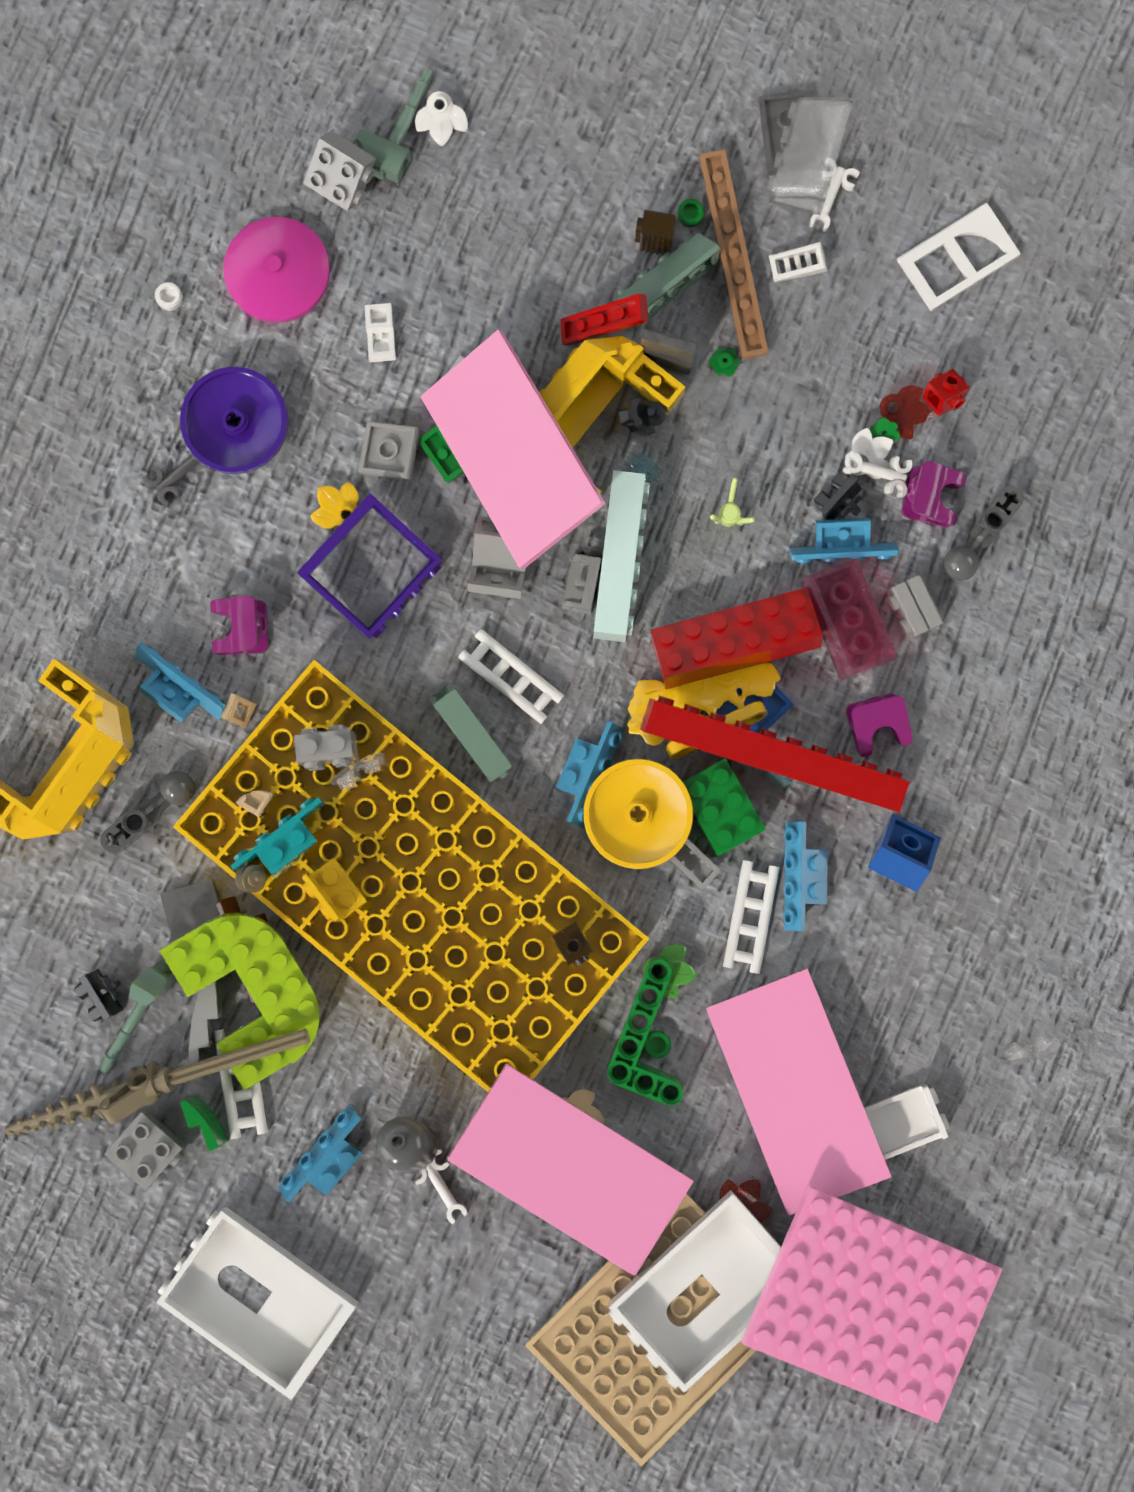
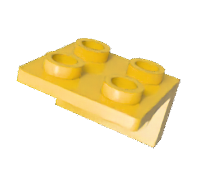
M335 857L314 873L302 876V879L305 881L302 887L311 898L315 897L320 901L322 905L319 907V910L328 921L330 919L335 922L343 921L368 902Z

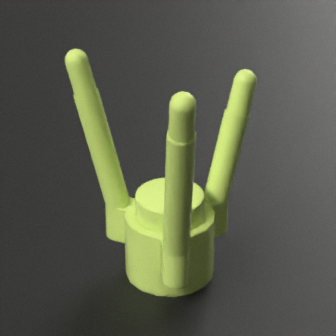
M737 478L732 479L728 501L721 507L719 515H710V519L716 524L721 523L724 526L732 527L736 524L742 526L743 524L755 521L754 517L741 518L740 509L734 504Z

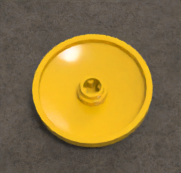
M643 759L623 761L606 769L590 787L584 804L585 829L591 843L609 861L631 869L654 867L672 858L687 841L693 824L692 800L683 781L666 766Z

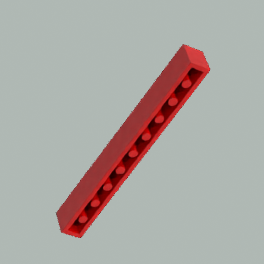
M660 695L658 700L649 699L640 730L645 733L900 813L910 783L902 778L903 773L889 768H887L886 773L878 771V765L862 760L861 765L852 762L853 757L837 752L836 757L827 754L828 749L814 744L809 749L801 746L803 741L789 736L784 741L776 738V732L764 728L759 733L750 730L752 725L736 720L734 725L725 722L726 717L717 713L710 712L709 716L699 714L700 708L685 704L684 708L674 706L675 700Z

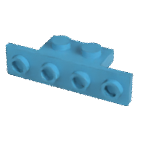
M869 518L815 520V546L789 547V554L791 559L796 560L798 563H809L812 559L835 562L839 558L860 561L864 560L865 557L876 556L877 559H890L892 555H899V548L895 542L870 544L871 521Z
M143 643L137 646L135 658L154 671L140 686L139 692L181 723L198 705L218 720L222 719L220 717L226 705L219 696L210 694L196 679L187 677L176 664L167 662L153 647H147Z
M607 722L598 746L576 738L556 786L559 790L577 796L567 821L581 828L585 827L584 804L587 793L597 777L612 766L614 754L622 742L624 729L613 722Z
M786 822L784 833V929L786 931H805V904H827L828 850L806 849V822Z
M349 1105L338 1114L335 1122L327 1131L319 1136L317 1143L312 1149L301 1157L298 1165L291 1173L284 1176L279 1185V1190L287 1202L292 1200L306 1182L327 1195L363 1154L357 1146L345 1138L362 1119L353 1106Z

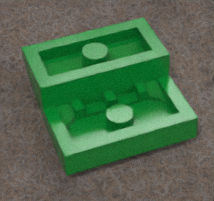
M437 425L418 439L419 444L446 483L449 484L465 474Z
M194 1095L180 1102L188 1128L200 1125L208 1151L217 1149L229 1141L219 1119L201 1098Z

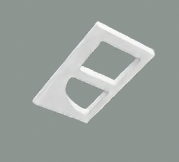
M984 203L899 256L897 261L929 310L933 311L1013 261L1021 253L990 206ZM964 235L984 237L1000 247L1005 255L976 272L955 238ZM944 246L965 277V280L936 297L915 263Z

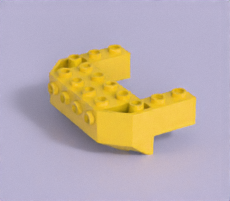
M624 336L584 340L579 348L576 347L567 359L568 361L562 369L559 368L554 373L549 385L539 392L570 445L574 448L626 383L650 402H657L663 405L667 415L684 396L686 387L644 355V347ZM596 487L600 495L602 496V491L598 487Z
M53 659L38 681L76 708L71 717L81 723V726L31 796H22L0 779V828L22 840L77 831L85 820L83 815L88 808L91 810L99 802L100 796L98 794L104 786L107 788L116 777L114 772L119 765H124L132 755L130 750L134 746L128 707L65 660Z

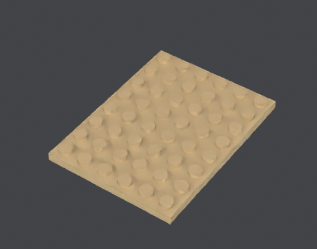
M687 1193L636 1276L706 1213ZM608 1260L525 1343V1346L642 1467L757 1350L745 1346L740 1341L685 1393L680 1387L674 1389L664 1377L667 1374L661 1366L656 1368L646 1357L648 1351L642 1345L637 1347L628 1337L627 1333L630 1331L623 1323L620 1326L617 1325L608 1314L611 1311L608 1302L636 1277ZM701 1274L668 1305L667 1317L676 1326L687 1325L720 1294Z

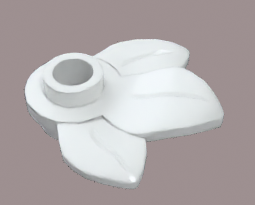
M442 91L432 93L427 99L426 106L418 111L415 118L416 130L418 132L429 130L433 140L440 146H444L447 143L453 129L462 132L468 129V121L464 110L454 105L451 97ZM437 100H442L445 103L443 109L438 110L435 108L434 104Z
M865 428L854 436L852 450L848 454L857 453L864 462L890 469L889 463L884 458L889 453L893 440L882 436L872 438L870 430ZM845 458V466L853 468V461ZM860 471L857 472V473H853L854 475H863V474H866L867 476H869L870 478H873V479H880V478H881V477H877V476L870 475V474H867V473H863V472H860Z

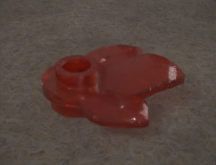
M915 385L905 386L897 394L885 396L879 406L883 417L887 418L890 422L894 421L897 423L900 437L904 439L913 438V424L924 423L932 418V413L928 406L919 401L923 388ZM889 403H897V411L890 412L888 410Z
M728 1179L722 1185L719 1193L720 1199L731 1190L760 1223L770 1215L772 1208L765 1203L759 1202L761 1193L759 1180H747L737 1187L733 1181Z

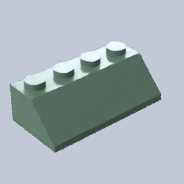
M700 233L693 237L687 236L679 243V248L675 252L664 254L658 260V265L655 268L644 270L637 277L638 281L631 287L629 285L624 286L617 293L616 300L638 293L647 295L649 320L717 266L720 247ZM643 324L633 326V328L636 330Z

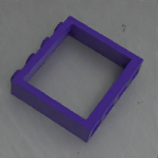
M370 493L298 570L297 574L368 639L372 635L377 639L387 628L384 622L390 616L395 619L405 608L402 604L408 596L414 599L424 588L420 583L427 576L432 579L441 569L438 563L442 559ZM373 509L429 562L368 628L311 574L366 514Z

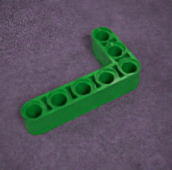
M657 955L648 962L609 1061L607 1076L610 1082L617 1086L672 1106L678 1104L683 1097L682 1081L672 1074L638 1061L672 973L670 960L665 956ZM661 963L666 966L667 972L659 976L653 973L652 967L655 964ZM646 989H653L657 993V997L652 1001H648L643 998L642 992ZM637 1014L644 1015L647 1018L646 1024L642 1026L634 1024L632 1021L633 1016ZM631 1039L636 1042L637 1048L628 1051L624 1049L622 1043L625 1040ZM623 1065L626 1067L627 1073L622 1076L616 1075L613 1072V1067ZM641 1075H649L653 1082L650 1085L644 1086L639 1083L638 1078ZM667 1085H674L679 1091L677 1094L669 1096L665 1094L663 1089Z

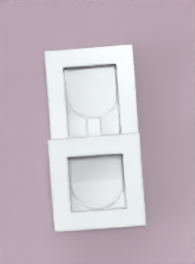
M391 303L365 305L369 361L396 360Z

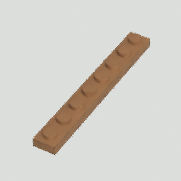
M726 150L699 154V162L716 242L720 247L719 256L741 360L766 356L769 352Z

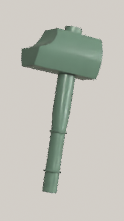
M424 69L419 81H417L416 88L388 140L364 129L359 132L356 138L357 146L376 158L373 166L376 178L383 180L385 177L399 183L411 159L410 150L400 145L434 75L429 69Z
M158 962L143 971L132 982L129 997L137 1001L124 1026L120 1029L108 1053L105 1054V1058L99 1066L100 1071L104 1073L110 1071L128 1038L132 1036L131 1033L148 1005L165 995L173 987L176 977L167 963Z

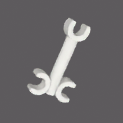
M825 159L823 166L829 168L831 172L828 174L820 172L818 179L823 182H831L819 212L814 213L809 222V227H813L816 220H822L824 222L822 232H826L829 228L830 218L828 215L840 185L846 191H853L854 184L849 183L847 178L853 177L857 179L860 173L854 168L845 170L842 167H837L836 163L830 159Z
M857 453L846 454L845 458L851 459L854 466L853 468H843L844 473L853 474L860 471L891 480L886 483L884 493H893L894 486H896L898 489L897 497H905L907 493V486L905 484L907 475L905 473L911 470L912 460H905L903 467L900 468V457H892L889 462L890 469L864 462Z
M439 1148L433 1162L421 1170L422 1177L418 1178L415 1183L416 1185L422 1184L428 1175L448 1208L447 1219L453 1224L456 1221L452 1214L453 1210H461L464 1216L468 1214V1211L464 1204L456 1202L438 1170L446 1169L450 1164L449 1161L443 1164L436 1162V1156L442 1153V1149Z

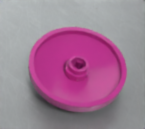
M268 217L247 225L234 237L226 251L223 272L231 297L245 313L264 322L284 323L303 317L318 305L329 284L330 263L323 243L309 227L299 221L286 217Z

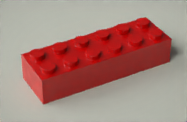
M807 587L650 629L651 642L665 689L822 647L823 638Z

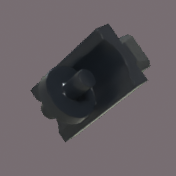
M638 398L630 400L631 407L619 410L621 426H628L631 432L641 430L647 435L654 434L655 428L653 426L661 425L666 418V410L663 405L657 402L646 404Z
M838 472L830 482L831 487L836 490L835 494L831 497L822 491L814 498L815 506L822 512L824 520H834L838 515L845 518L849 513L857 516L861 512L857 504L862 499L858 494L862 488L858 484L859 478L854 474L848 477Z
M99 969L78 978L80 983L74 988V991L78 998L82 1000L88 997L91 998L94 1005L88 1009V1014L92 1021L106 1020L123 1011L118 1001L120 996L116 991L122 985L119 980L111 983L108 976H103Z

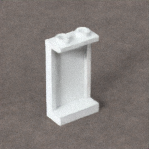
M923 1083L864 1107L885 1160L939 1138H948L946 1130L950 1129L944 1113L939 1115L936 1104L940 1102L934 1088L929 1089Z

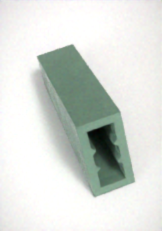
M450 682L428 697L490 782L493 780L500 781L509 774L508 769L512 765Z

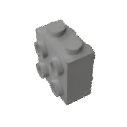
M330 131L319 138L303 184L344 210L349 211L356 205L360 206L366 197L365 187L375 173L373 166L376 158L337 133Z
M345 725L329 726V731L326 732L318 731L317 728L301 730V735H294L297 764L304 766L309 771L324 770L325 764H333L336 768L353 766L352 761L359 760L356 733L345 727Z
M146 1109L140 1112L104 1155L146 1191L152 1186L157 1188L167 1177L164 1173L170 1165L175 1167L183 1159L185 1154L182 1151L187 1144Z

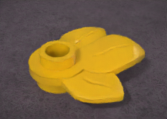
M346 482L340 490L332 486L318 487L317 498L321 507L314 511L310 517L317 525L326 529L340 526L345 521L342 518L343 512L350 511L352 513L357 508L359 500L357 489L349 482Z

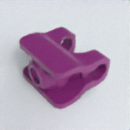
M926 461L921 466L912 468L907 484V493L901 508L902 515L908 519L940 527L955 526L957 514L944 507L940 494L944 487L956 489L965 486L966 474L932 461Z
M251 596L216 599L210 602L211 613L222 616L228 615L232 622V630L229 635L212 642V653L225 656L259 654L268 650L267 606L264 601L255 600Z
M889 693L847 706L846 716L856 750L861 757L872 754V737L874 732L881 727H890L899 745L905 746L912 743V732L905 701L902 697Z

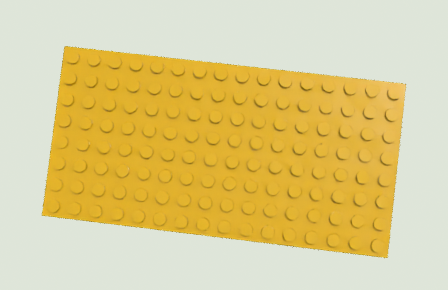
M315 660L310 663L173 826L235 879L237 871L233 870L230 865L236 862L233 858L239 852L246 848L248 851L257 845L255 841L261 835L268 831L270 834L279 828L277 824L286 816L291 814L294 817L301 811L299 807L312 797L314 800L318 797L321 798L325 804L303 820L304 824L318 841L275 875L271 874L258 856L247 865H258L263 868L266 874V883L263 889L252 894L487 1092L493 1086L506 1063L533 1080L650 939ZM345 725V727L356 733L359 760L352 761L353 766L336 768L333 764H325L324 770L309 771L304 766L297 764L294 735H301V730L317 728L318 731L326 732L329 731V726ZM255 790H265L274 794L261 818L237 805V800L244 794ZM334 857L368 901L343 921L339 922L331 919L328 921L319 910V907L322 905L320 901L315 897L311 898L302 887V884L305 883L302 879L303 875L314 873ZM575 922L592 949V952L588 954L590 959L575 967L574 963L567 964L552 938V935Z

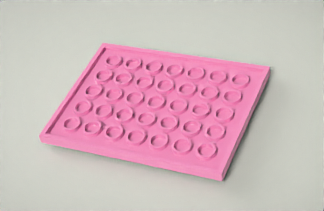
M807 1185L741 1342L745 1346L938 1423L1002 1272V1268Z

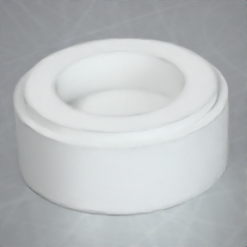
M165 282L157 287L155 300L162 309L172 311L182 304L183 294L176 284Z

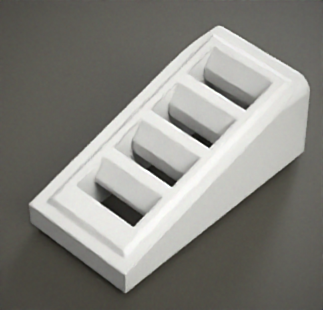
M821 242L769 256L774 282L828 271ZM814 253L818 263L816 265L812 264L811 254ZM805 255L807 267L802 268L800 256ZM789 258H794L796 270H791ZM779 260H784L786 273L781 274Z

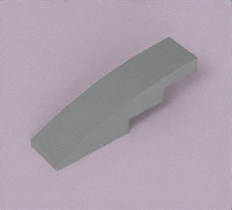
M687 839L680 851L669 859L701 890H704L721 871L689 839Z
M220 979L198 991L191 1022L189 1065L204 1060L203 1048L214 1045L212 1019L223 1017Z

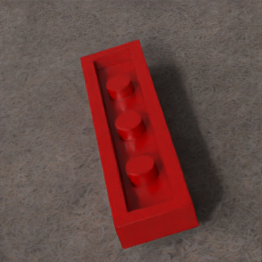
M638 293L561 318L562 345L572 346L584 342V340L594 339L648 322L647 295Z

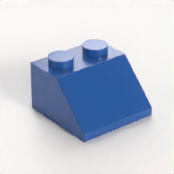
M892 813L873 851L868 868L917 892L931 872L941 837Z

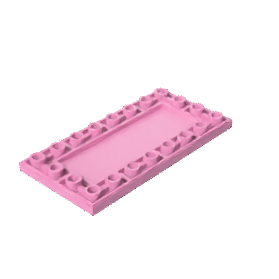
M495 331L420 396L519 568L525 569L606 504L503 331Z
M808 968L706 1008L788 1216L796 1213L807 1185L834 1197H840L892 1177Z
M507 1063L447 1157V1160L633 1276H636L694 1182L685 1174Z

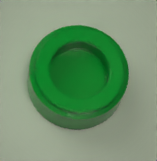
M686 199L681 202L678 207L677 217L682 225L695 227L703 220L704 208L698 200Z
M655 1030L648 1034L644 1043V1049L649 1056L662 1058L669 1053L671 1040L663 1031Z

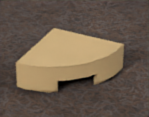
M265 790L251 791L241 796L236 804L261 818L274 794Z

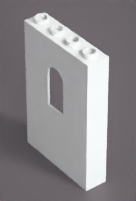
M730 1190L608 1302L611 1310L608 1314L617 1325L620 1326L622 1323L630 1331L627 1333L628 1337L637 1347L642 1345L648 1351L646 1357L656 1368L661 1366L667 1373L664 1377L674 1389L680 1387L685 1393L742 1340L781 1249V1245ZM702 1274L720 1295L687 1325L676 1326L672 1324L667 1317L668 1305Z
M225 1207L220 1212L215 1210L206 1222L210 1226L204 1235L199 1233L190 1245L194 1249L188 1258L183 1256L175 1266L174 1270L177 1271V1274L173 1280L167 1279L159 1289L158 1293L161 1294V1297L156 1303L292 1400L359 1302L229 1208ZM236 1266L272 1291L257 1314L220 1287L218 1275L224 1267Z

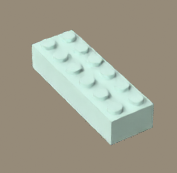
M613 470L595 616L594 639L625 642L626 635L632 636L634 616H629V609H635L637 589H632V584L638 583L640 562H635L636 556L641 557L644 536L638 534L639 530H644L647 509H642V504H647L650 483L645 482L646 474Z

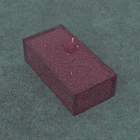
M857 558L812 574L801 582L802 588L807 587L823 634V640L840 682L889 664L897 659Z

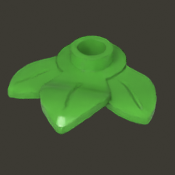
M679 944L668 945L659 953V955L667 957L672 964L671 978L663 995L666 998H678V986L689 984L697 977L696 971L683 961L686 954V946ZM650 957V958L647 959L646 962L644 963V966H643V974H644V972H645V970H646V967H647V965H648V962H649L650 959L653 958V957ZM661 963L655 964L660 965L662 968V972L659 974V976L664 975L667 972V968L665 965Z

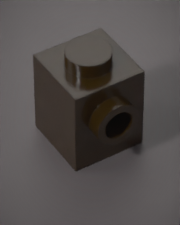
M576 922L552 935L568 965L574 963L575 967L590 959L588 954L592 952V949Z

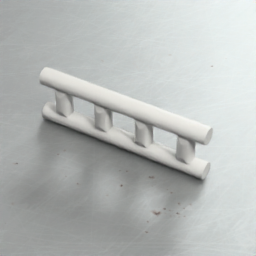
M480 629L475 638L481 643L472 654L464 649L458 658L537 722L542 724L548 717L542 710L551 699L559 704L565 695L483 629ZM489 649L502 658L492 671L480 662ZM509 666H512L523 675L513 688L500 678ZM530 683H533L543 691L534 704L521 695Z
M743 860L723 967L733 969L734 962L738 961L751 964L749 972L760 974L780 867L769 865L768 873L752 870L753 862ZM750 881L766 884L763 900L747 897ZM745 908L761 911L758 927L742 924ZM740 934L756 937L753 953L737 950Z
M224 1029L213 1031L217 1056L222 1053L217 1047L216 1042L225 1037ZM231 1068L220 1071L230 1138H241L240 1129L255 1126L258 1135L268 1133L260 1081L249 1089L234 1091L231 1077L234 1073ZM252 1099L254 1116L238 1118L236 1102Z

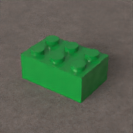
M726 758L683 782L692 800L693 816L716 857L766 830Z

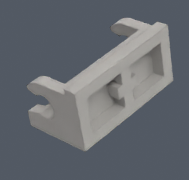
M580 554L572 556L562 609L591 614L601 558Z

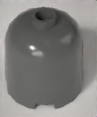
M396 1117L387 1121L380 1129L376 1138V1149L380 1159L387 1166L404 1174H416L433 1162L437 1153V1139L432 1129L426 1123L410 1117Z

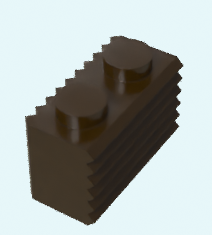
M644 210L643 218L638 217L635 232V242L640 243L639 250L646 253L650 251L651 254L655 252L656 255L660 253L662 256L667 252L671 253L676 215Z

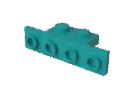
M312 797L305 801L299 807L301 809L299 813L294 817L290 814L277 824L279 828L272 834L268 831L261 835L255 841L257 845L250 851L246 848L239 852L233 858L236 862L230 865L231 868L238 871L240 867L247 865L258 856L272 875L278 873L318 841L304 824L303 820L325 804L323 800L319 797L314 800Z

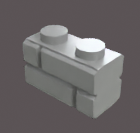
M921 574L892 587L888 591L890 594L887 597L888 603L893 611L898 610L902 619L899 621V625L905 635L909 634L911 639L944 623Z

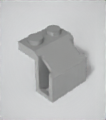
M478 516L474 533L473 561L468 581V591L521 599L526 568L518 567L491 518Z

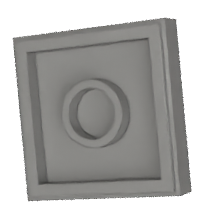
M367 421L358 473L361 475L411 481L420 429L414 426Z

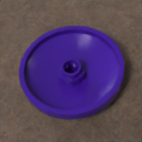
M243 367L221 368L200 378L187 393L180 413L181 433L191 453L208 468L225 474H244L266 465L281 449L288 431L287 407L276 386L262 374ZM239 420V425L234 427L233 423Z

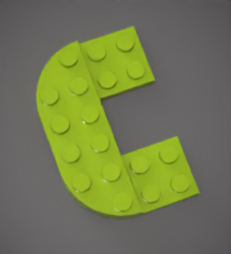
M242 913L220 915L201 924L159 950L187 997L236 970L262 1015L217 1041L216 1045L222 1054L296 1030L307 1029L310 1043L231 1067L244 1090L289 1063L293 1064L312 1045L319 1026V1005L315 991L285 944L283 937L265 920Z

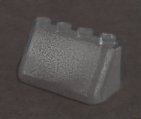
M798 97L797 102H791L787 116L792 118L790 127H784L780 141L785 143L783 152H777L773 166L778 168L776 177L770 176L766 191L771 193L769 203L820 216L853 100L846 98Z

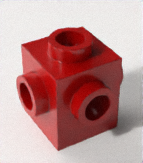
M951 369L944 374L941 372L935 375L928 382L922 398L939 417L952 409L955 411L963 406L970 387L963 377L959 376L954 369Z

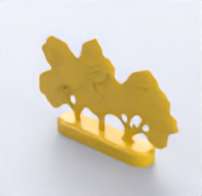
M763 663L670 689H665L664 683L659 680H639L634 689V697L630 700L628 707L632 717L627 724L629 733L640 734L646 744L652 746L658 745L664 740V738L640 730L649 699L658 700L659 695L675 700L674 706L684 708L685 704L692 705L706 711L708 715H710V712L715 713L725 701H730L738 709L724 715L726 717L725 722L735 725L736 720L751 725L765 718L768 712L764 704L759 701L745 706L746 697L753 694L762 697L772 696L775 683L780 681L781 678L773 664ZM737 688H741V696H738L736 692ZM670 741L666 745V751L671 760L679 759L699 750L674 741Z

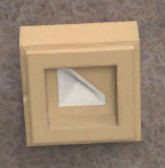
M231 693L220 718L246 728L256 703Z

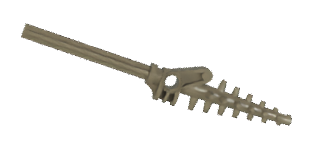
M306 1028L296 1030L174 1070H170L168 1067L160 1068L156 1061L148 1063L147 1066L141 1065L139 1069L134 1067L129 1070L128 1079L125 1083L120 1084L119 1077H115L111 1088L104 1090L102 1084H99L97 1087L92 1083L89 1086L92 1095L88 1096L86 1091L81 1093L77 1090L75 1092L77 1100L71 1102L70 1098L62 1097L60 1099L62 1106L55 1108L54 1105L47 1104L45 1106L47 1111L42 1113L33 1111L31 1112V1117L26 1119L18 1118L15 1123L6 1125L5 1131L8 1136H12L13 1134L19 1135L21 1132L28 1133L30 1129L34 1132L38 1129L43 1130L45 1125L52 1129L59 1127L61 1121H64L67 1125L74 1124L78 1116L85 1122L91 1120L93 1112H96L102 1119L106 1118L110 1124H115L144 1105H150L157 1101L162 1091L165 1093L173 1091L175 1085L310 1043L308 1031Z

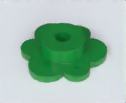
M718 348L715 351V355L709 359V365L715 368L714 372L718 376L722 374L727 377L733 376L736 371L735 367H738L740 364V360L736 358V351L733 348H726L725 350Z
M885 417L878 419L877 423L870 427L872 438L882 436L896 442L900 437L897 423L894 421L890 422Z

